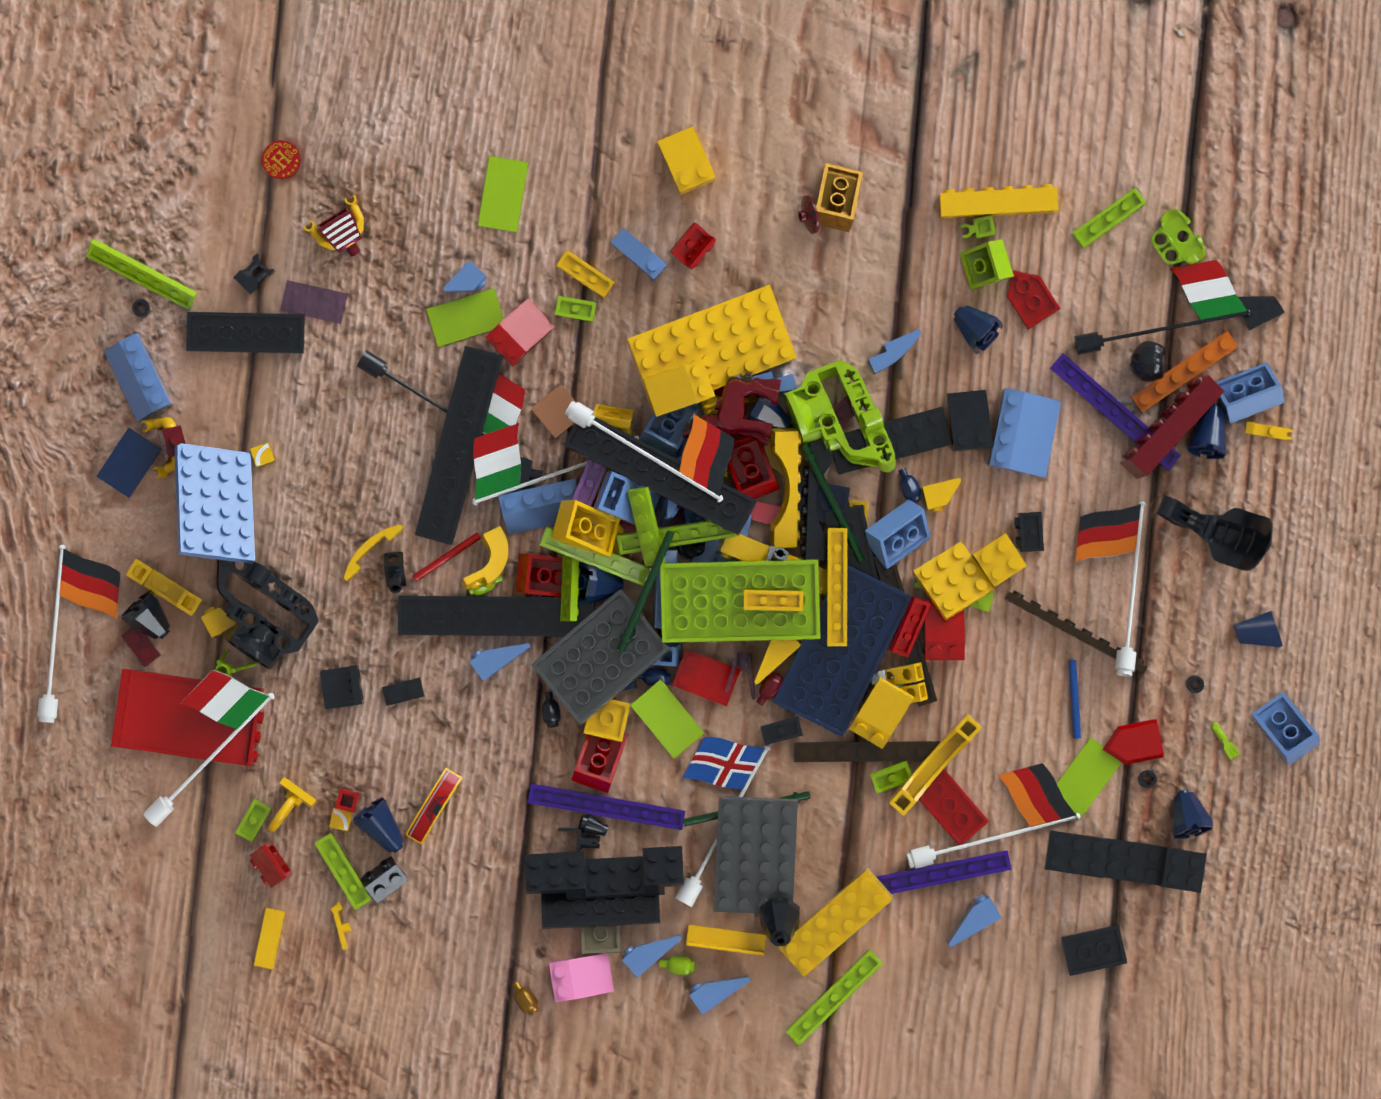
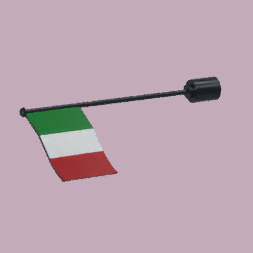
M1217 260L1170 268L1179 280L1189 304L1200 320L1103 338L1102 335H1098V332L1076 335L1074 336L1077 355L1101 351L1104 342L1244 315L1249 317L1252 311L1246 309L1236 295L1228 275Z
M368 350L362 355L357 364L358 368L376 379L379 376L383 377L386 375L447 413L448 409L388 373V367L385 366L387 362ZM500 373L497 377L482 435L516 424L523 406L525 389Z

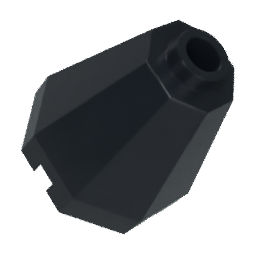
M150 589L139 597L140 600L134 601L124 611L121 619L127 625L153 639L159 637L162 639L170 632L168 630L170 624L157 595Z
M771 898L760 906V925L770 942L775 946L787 945L792 940L799 926L800 907L789 898H783V900Z

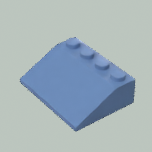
M1005 388L1003 390L988 466L1046 478L1061 401Z

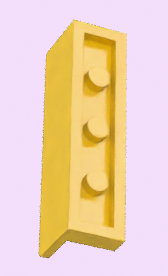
M689 924L686 945L764 956L766 934Z

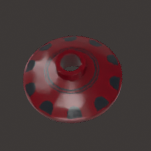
M806 195L802 198L801 211L798 212V218L801 223H804L811 234H815L819 229L818 212L813 199Z

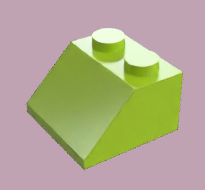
M1003 239L990 241L960 252L970 290L1014 277Z

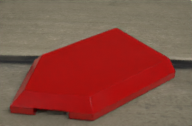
M1016 270L1012 271L1014 277H1011L1007 298L1027 330L1061 309L1040 276Z
M1152 719L1117 726L1102 750L1125 765L1163 758L1164 752L1157 720Z

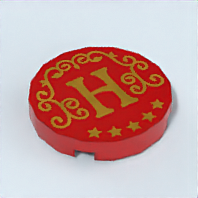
M274 141L265 148L262 154L263 168L268 175L275 179L291 178L300 168V153L288 141Z

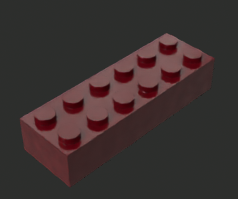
M1209 375L1199 376L1197 379L1193 378L1186 385L1188 389L1184 393L1180 392L1174 398L1175 403L1171 407L1167 406L1161 412L1162 417L1158 421L1154 420L1148 426L1149 431L1136 439V445L1124 452L1120 464L1136 479L1148 476L1225 392Z

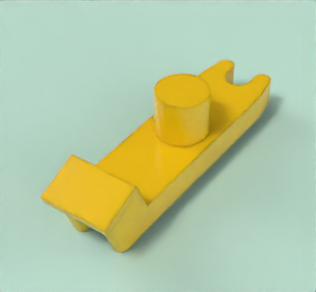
M1247 422L1245 431L1248 434L1281 440H1291L1292 437H1288L1287 433L1293 432V430L1255 422Z
M338 901L330 910L334 915L342 949L345 950L348 949L345 933L352 930L350 923L342 924L339 911L344 907Z

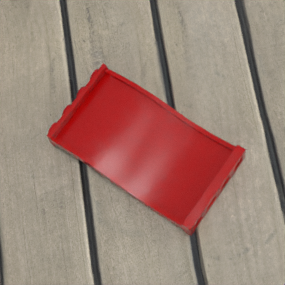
M122 669L111 747L207 760L236 729L216 722L194 708L180 704L202 680ZM249 687L264 693V688ZM260 710L211 761L250 767L253 766V763H257L258 751H255L256 743H260L261 732H258L259 724L263 723L264 712Z

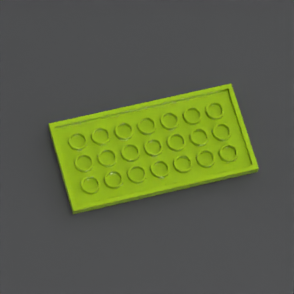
M818 559L661 564L662 643L821 639ZM744 589L804 591L803 611L744 610Z

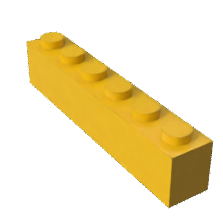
M1052 184L1040 185L1041 188H1033V185H1023L1021 189H1013V186L1001 187L1002 190H994V187L982 188V191H974V188L963 189V192H955V189L943 190V193L939 194L940 219L1057 213L1059 210L1057 187H1052Z
M740 534L739 537L721 539L717 550L722 552L720 556L729 560L735 557L740 559L739 561H766L770 546ZM789 554L787 560H801ZM819 567L820 597L821 593L826 595L828 591V570Z

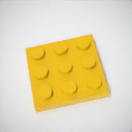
M962 541L912 572L945 621L994 590V587Z

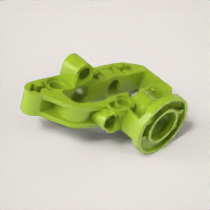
M843 360L836 361L808 372L800 388L784 393L788 414L792 419L791 422L794 429L801 435V443L803 445L822 438L826 449L829 448L830 451L839 449L851 463L878 467L883 472L894 470L896 466L895 453L884 428L883 418L878 407L875 408L864 381L856 368ZM833 376L838 377L845 395L850 399L852 411L867 447L853 450L849 446L821 381ZM811 391L818 392L816 394H810ZM827 423H831V424H832L830 427H825V426H824V425L827 424ZM880 442L884 443V444H882V445H880V446L875 445V444H878V443H880ZM884 454L886 455L887 461L883 459Z

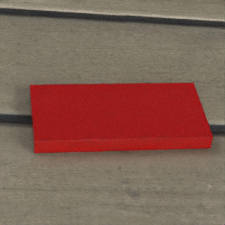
M945 769L940 772L919 798L920 802L958 846L963 845L989 822Z

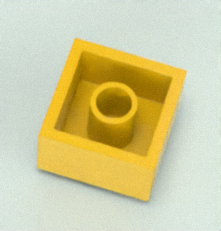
M1006 533L972 554V557L993 587L1027 566Z

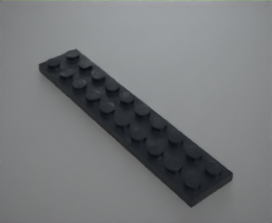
M468 346L464 347L418 520L416 536L450 545L454 543L474 467V440L483 434L503 359L502 355Z
M595 417L594 421L680 472V460ZM575 423L564 443V446L619 475L629 478L642 487H648L655 494L738 537L757 503V500L722 483L720 496H723V501L717 502L716 498L593 424L590 427L582 428Z
M398 596V635L565 636L594 612V602L587 604L578 601L579 613L577 621L563 622L560 621L561 597Z

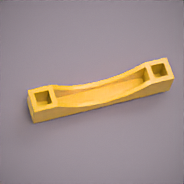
M794 428L771 429V449L777 455L785 475L784 500L776 518L770 524V545L777 548L797 547V542L800 541V531L797 530V522H800L798 503H800L801 497L798 491V484L801 482V475L798 472V464L801 463V455L798 453V445L801 444V435Z
M966 712L888 800L889 804L905 816L934 779L982 729V726Z

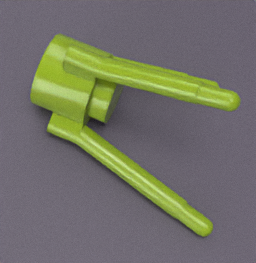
M225 649L221 658L216 662L218 666H216L215 671L232 676L233 673L256 666L257 663L253 662L233 667L229 662H224L229 652L228 649Z

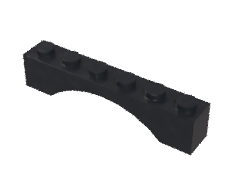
M809 442L808 445L812 453H815V459L824 475L833 463V451H830L829 448L826 449L823 442ZM807 461L806 466L803 467V477L806 478V485L802 487V497H805V505H802L801 515L804 517V525H801V536H804L803 544L800 545V556H803V560L818 559L819 561H828V538L819 524L816 513V496L819 483Z

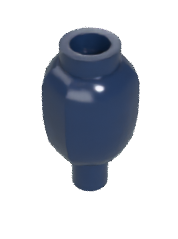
M906 468L899 470L901 476L900 488L904 498L914 503L920 501L921 489L915 477L908 475Z
M648 668L637 679H642L645 684L653 686L660 679L665 685H670L671 674L667 673L664 669Z

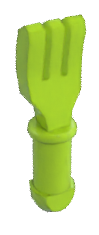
M1213 722L1211 730L1214 731L1219 742L1223 743V750L1228 758L1233 760L1240 755V752L1232 742L1227 740L1228 736L1224 734L1220 725Z

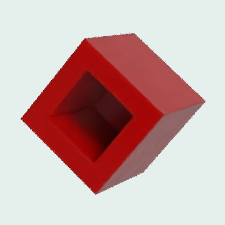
M341 788L335 808L355 813L361 793Z

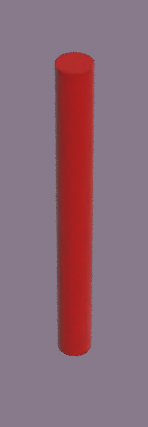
M476 532L412 575L416 582L458 555L480 540V535Z

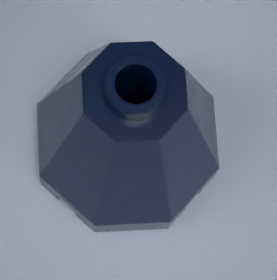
M968 305L959 307L954 313L956 325L971 350L976 354L980 353L979 349L982 351L986 350L997 339L999 335L997 332L998 328L1001 330L1003 328L1002 322L996 316Z
M759 398L747 417L749 420L773 423L772 429L793 427L790 423L792 419L777 403L776 406L770 405L765 398Z
M581 562L582 566H579L580 576L578 579V601L580 603L589 604L613 596L618 590H623L624 582L621 577L603 571L596 566Z
M1188 790L1177 792V796H1174L1172 833L1174 839H1188L1190 835L1195 834L1196 837L1213 830L1212 819L1194 792H1189Z

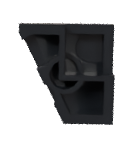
M1275 296L1238 297L1244 307L1252 311L1251 316H1242L1249 331L1285 313Z

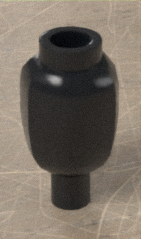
M553 691L545 692L546 700L542 705L543 721L547 724V728L558 727V722L561 720L560 707L558 702L553 699Z

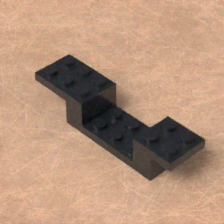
M1050 830L1044 869L1201 893L1207 854L1178 848Z
M682 846L643 848V856L584 859V851L524 854L526 894L566 892L567 900L665 895V887L684 886Z

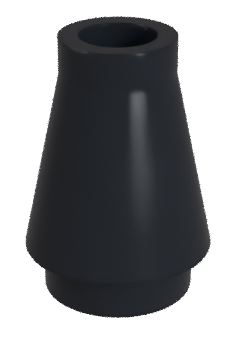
M583 814L579 821L578 829H581L584 833L605 836L608 825L590 814Z

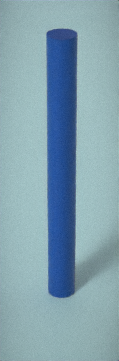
M1068 660L1073 739L1081 738L1076 660Z

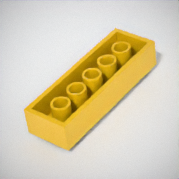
M867 867L800 925L787 945L778 946V948L804 977L893 900V896Z

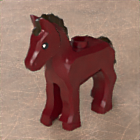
M748 372L745 375L740 373L739 375L731 376L726 381L722 398H717L715 410L719 411L718 414H701L699 418L728 435L741 434L752 436L768 446L773 423L744 419V398L750 395H758L765 398L770 405L776 406L781 380L777 378H754L752 380L753 375ZM693 419L686 423L682 438H689Z

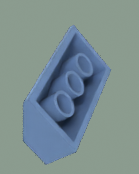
M135 333L104 351L137 422L173 406L139 334Z
M576 479L500 495L499 501L508 535L554 525L561 501L572 500L577 488Z

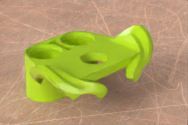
M1175 208L1166 211L1160 219L1161 226L1151 238L1152 244L1163 261L1167 264H1176L1182 261L1196 264L1203 260L1206 255L1205 246L1200 234L1195 237L1187 225L1191 223V220ZM1180 231H1186L1189 234L1186 242L1178 240V233ZM1158 234H1164L1166 237V242L1163 245H1159L1156 242ZM1169 250H1174L1177 254V258L1174 261H1170L1166 257Z

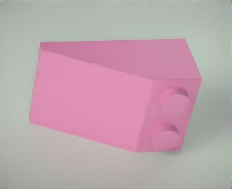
M608 953L549 962L555 1002L614 992Z

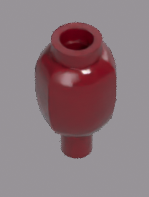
M773 671L772 674L767 675L759 688L760 696L756 701L759 705L763 706L766 700L772 699L781 687L783 677L777 672Z

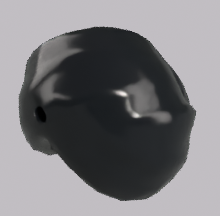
M1144 341L1139 344L1130 357L1129 365L1133 374L1143 382H1154L1164 377L1163 356L1165 355V348L1161 344L1152 341Z

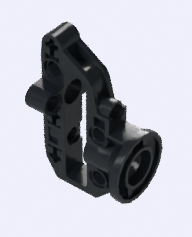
M216 559V588L218 593L227 602L222 610L227 614L228 618L236 623L226 640L240 652L269 670L272 669L281 655L298 652L319 622L313 605L304 596L271 574L272 572L259 563H244V567L238 570L234 561L228 563L226 560ZM231 573L236 574L240 579L304 622L306 627L298 639H295L280 627L273 625L253 608L233 597L234 595L228 592L225 587L226 580ZM269 583H272V584L274 583L273 587L276 588V589L279 590V591H278V592H276V591H274V590H270V591H269L270 587L268 586V584H269ZM296 605H306L305 609L307 610V612L301 613L302 610ZM250 613L253 616V622L248 625L245 623V616ZM280 636L285 638V644L282 647L277 645V639Z

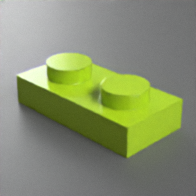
M558 296L555 316L593 322L597 303Z
M907 761L871 773L870 777L878 794L902 785L910 777L911 771Z
M254 799L235 833L253 842L272 808Z

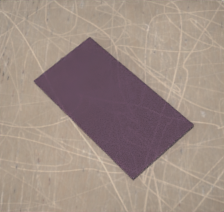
M287 280L280 311L305 314L307 317L341 324L344 310L346 309L348 293Z

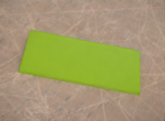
M489 156L478 226L517 232L529 162Z
M494 288L426 309L438 347L492 331L504 320Z
M661 679L630 704L673 759L704 734L702 729Z
M1091 737L1057 782L1063 798L1075 814H1080L1081 818L1122 763L1102 750L1104 747Z

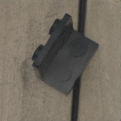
M359 665L320 671L325 709L364 704Z

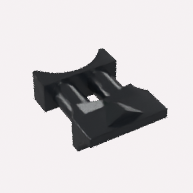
M258 253L252 258L254 261L246 269L240 270L233 277L250 294L258 289L260 282L267 275L271 276L275 272L274 269H266L260 264ZM260 266L262 270L253 277L251 274Z

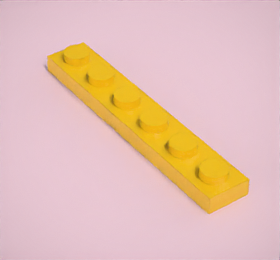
M828 528L827 646H847L848 528Z

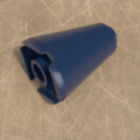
M1214 403L1199 419L1188 444L1187 451L1197 457H1200L1201 454L1207 455L1206 459H1223L1226 456L1224 409L1221 408V405Z
M381 797L371 802L372 805L370 807H364L353 818V823L387 852L393 851L396 853L403 847L404 839L386 800Z

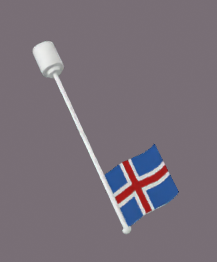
M704 737L682 779H697L720 787L742 789L739 797H743L767 751L771 748L769 745H764V748L744 746L722 738ZM717 837L696 876H691L690 879L686 877L684 886L680 887L675 897L691 907L703 888L700 885L702 881L699 880V877L717 846Z

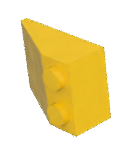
M693 126L657 141L680 195L716 180L714 171Z
M702 359L643 379L655 417L715 397Z
M577 500L561 501L551 538L569 546L611 557L620 520Z
M770 640L756 674L755 684L760 683L801 646L797 640Z
M880 677L856 714L849 730L883 749L913 701L914 696Z

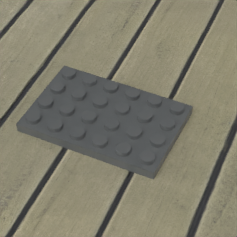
M622 589L618 590L531 664L579 725L585 723L671 650L666 643H662L661 636L642 613L631 635L632 640L628 642L625 652L617 650L621 641L620 636L624 634L635 608L634 603Z
M719 796L714 912L760 913V906L771 898H778V900L789 898L793 901L798 799Z

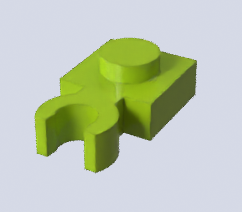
M992 215L973 219L974 225L965 223L960 226L961 229H969L967 235H962L963 239H970L973 234H976L977 239L997 235Z

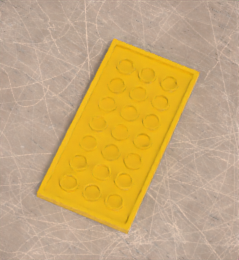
M770 285L626 339L643 386V379L702 359L712 388L715 390L726 386V381L731 376L739 375L740 373L745 375L747 372L754 375L797 358Z

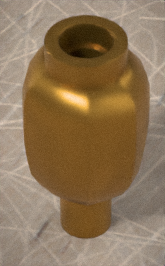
M519 981L513 983L512 986L516 991L514 995L515 1001L521 1011L528 1013L529 1016L539 1010L537 1007L538 1000L532 991L527 987H522Z

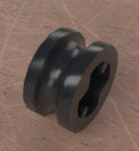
M138 299L133 303L132 310L137 317L144 318L150 313V305L146 300ZM142 303L143 306H147V309H144V313L136 311V307H139L138 304Z
M1193 675L1187 679L1186 687L1191 693H1199L1204 688V681L1199 676ZM1198 679L1200 687H1195L1194 690L1191 689L1192 685H1190V682Z
M1145 770L1138 776L1139 784L1144 788L1152 787L1156 783V775L1150 770ZM1148 773L1149 777L1153 778L1149 785L1142 781V777H1145L1144 774Z

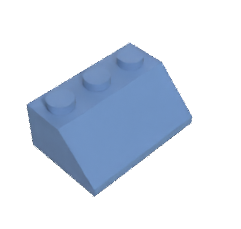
M1267 362L1216 382L1225 391L1218 400L1230 424L1285 403L1282 387Z
M909 499L865 530L869 547L886 569L893 566L931 538L924 509Z

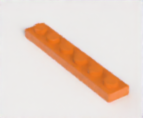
M1226 331L1166 372L1162 379L1150 383L1130 398L1139 411L1143 413L1236 349L1238 345L1229 332Z

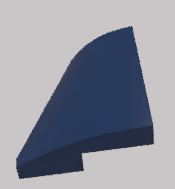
M1271 611L1232 625L1240 644L1283 646Z

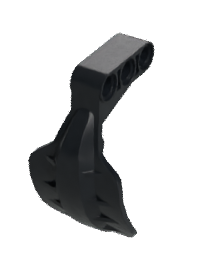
M1163 495L1156 514L1168 522L1190 529L1208 542L1211 555L1215 561L1239 570H1253L1261 562L1271 546L1273 536L1272 521L1265 516L1240 508L1230 509L1220 516L1200 514L1182 502Z

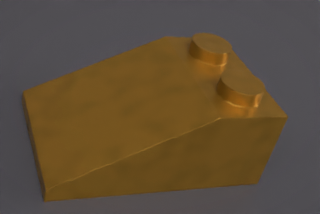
M825 163L815 204L819 225L850 232L854 221L863 172Z

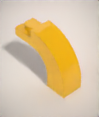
M501 526L482 535L481 541L488 552L489 561L483 569L463 578L461 584L464 590L469 588L471 590L476 589L481 585V582L485 588H488L501 576L507 563L509 552L508 542Z

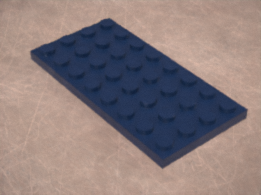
M848 564L847 646H827V591L820 605L821 639L803 640L773 700V703L842 737L912 597Z

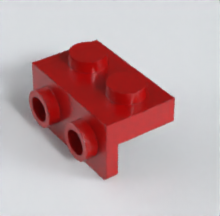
M693 222L669 252L683 265L692 270L701 263L705 253L714 247L716 239L697 223Z

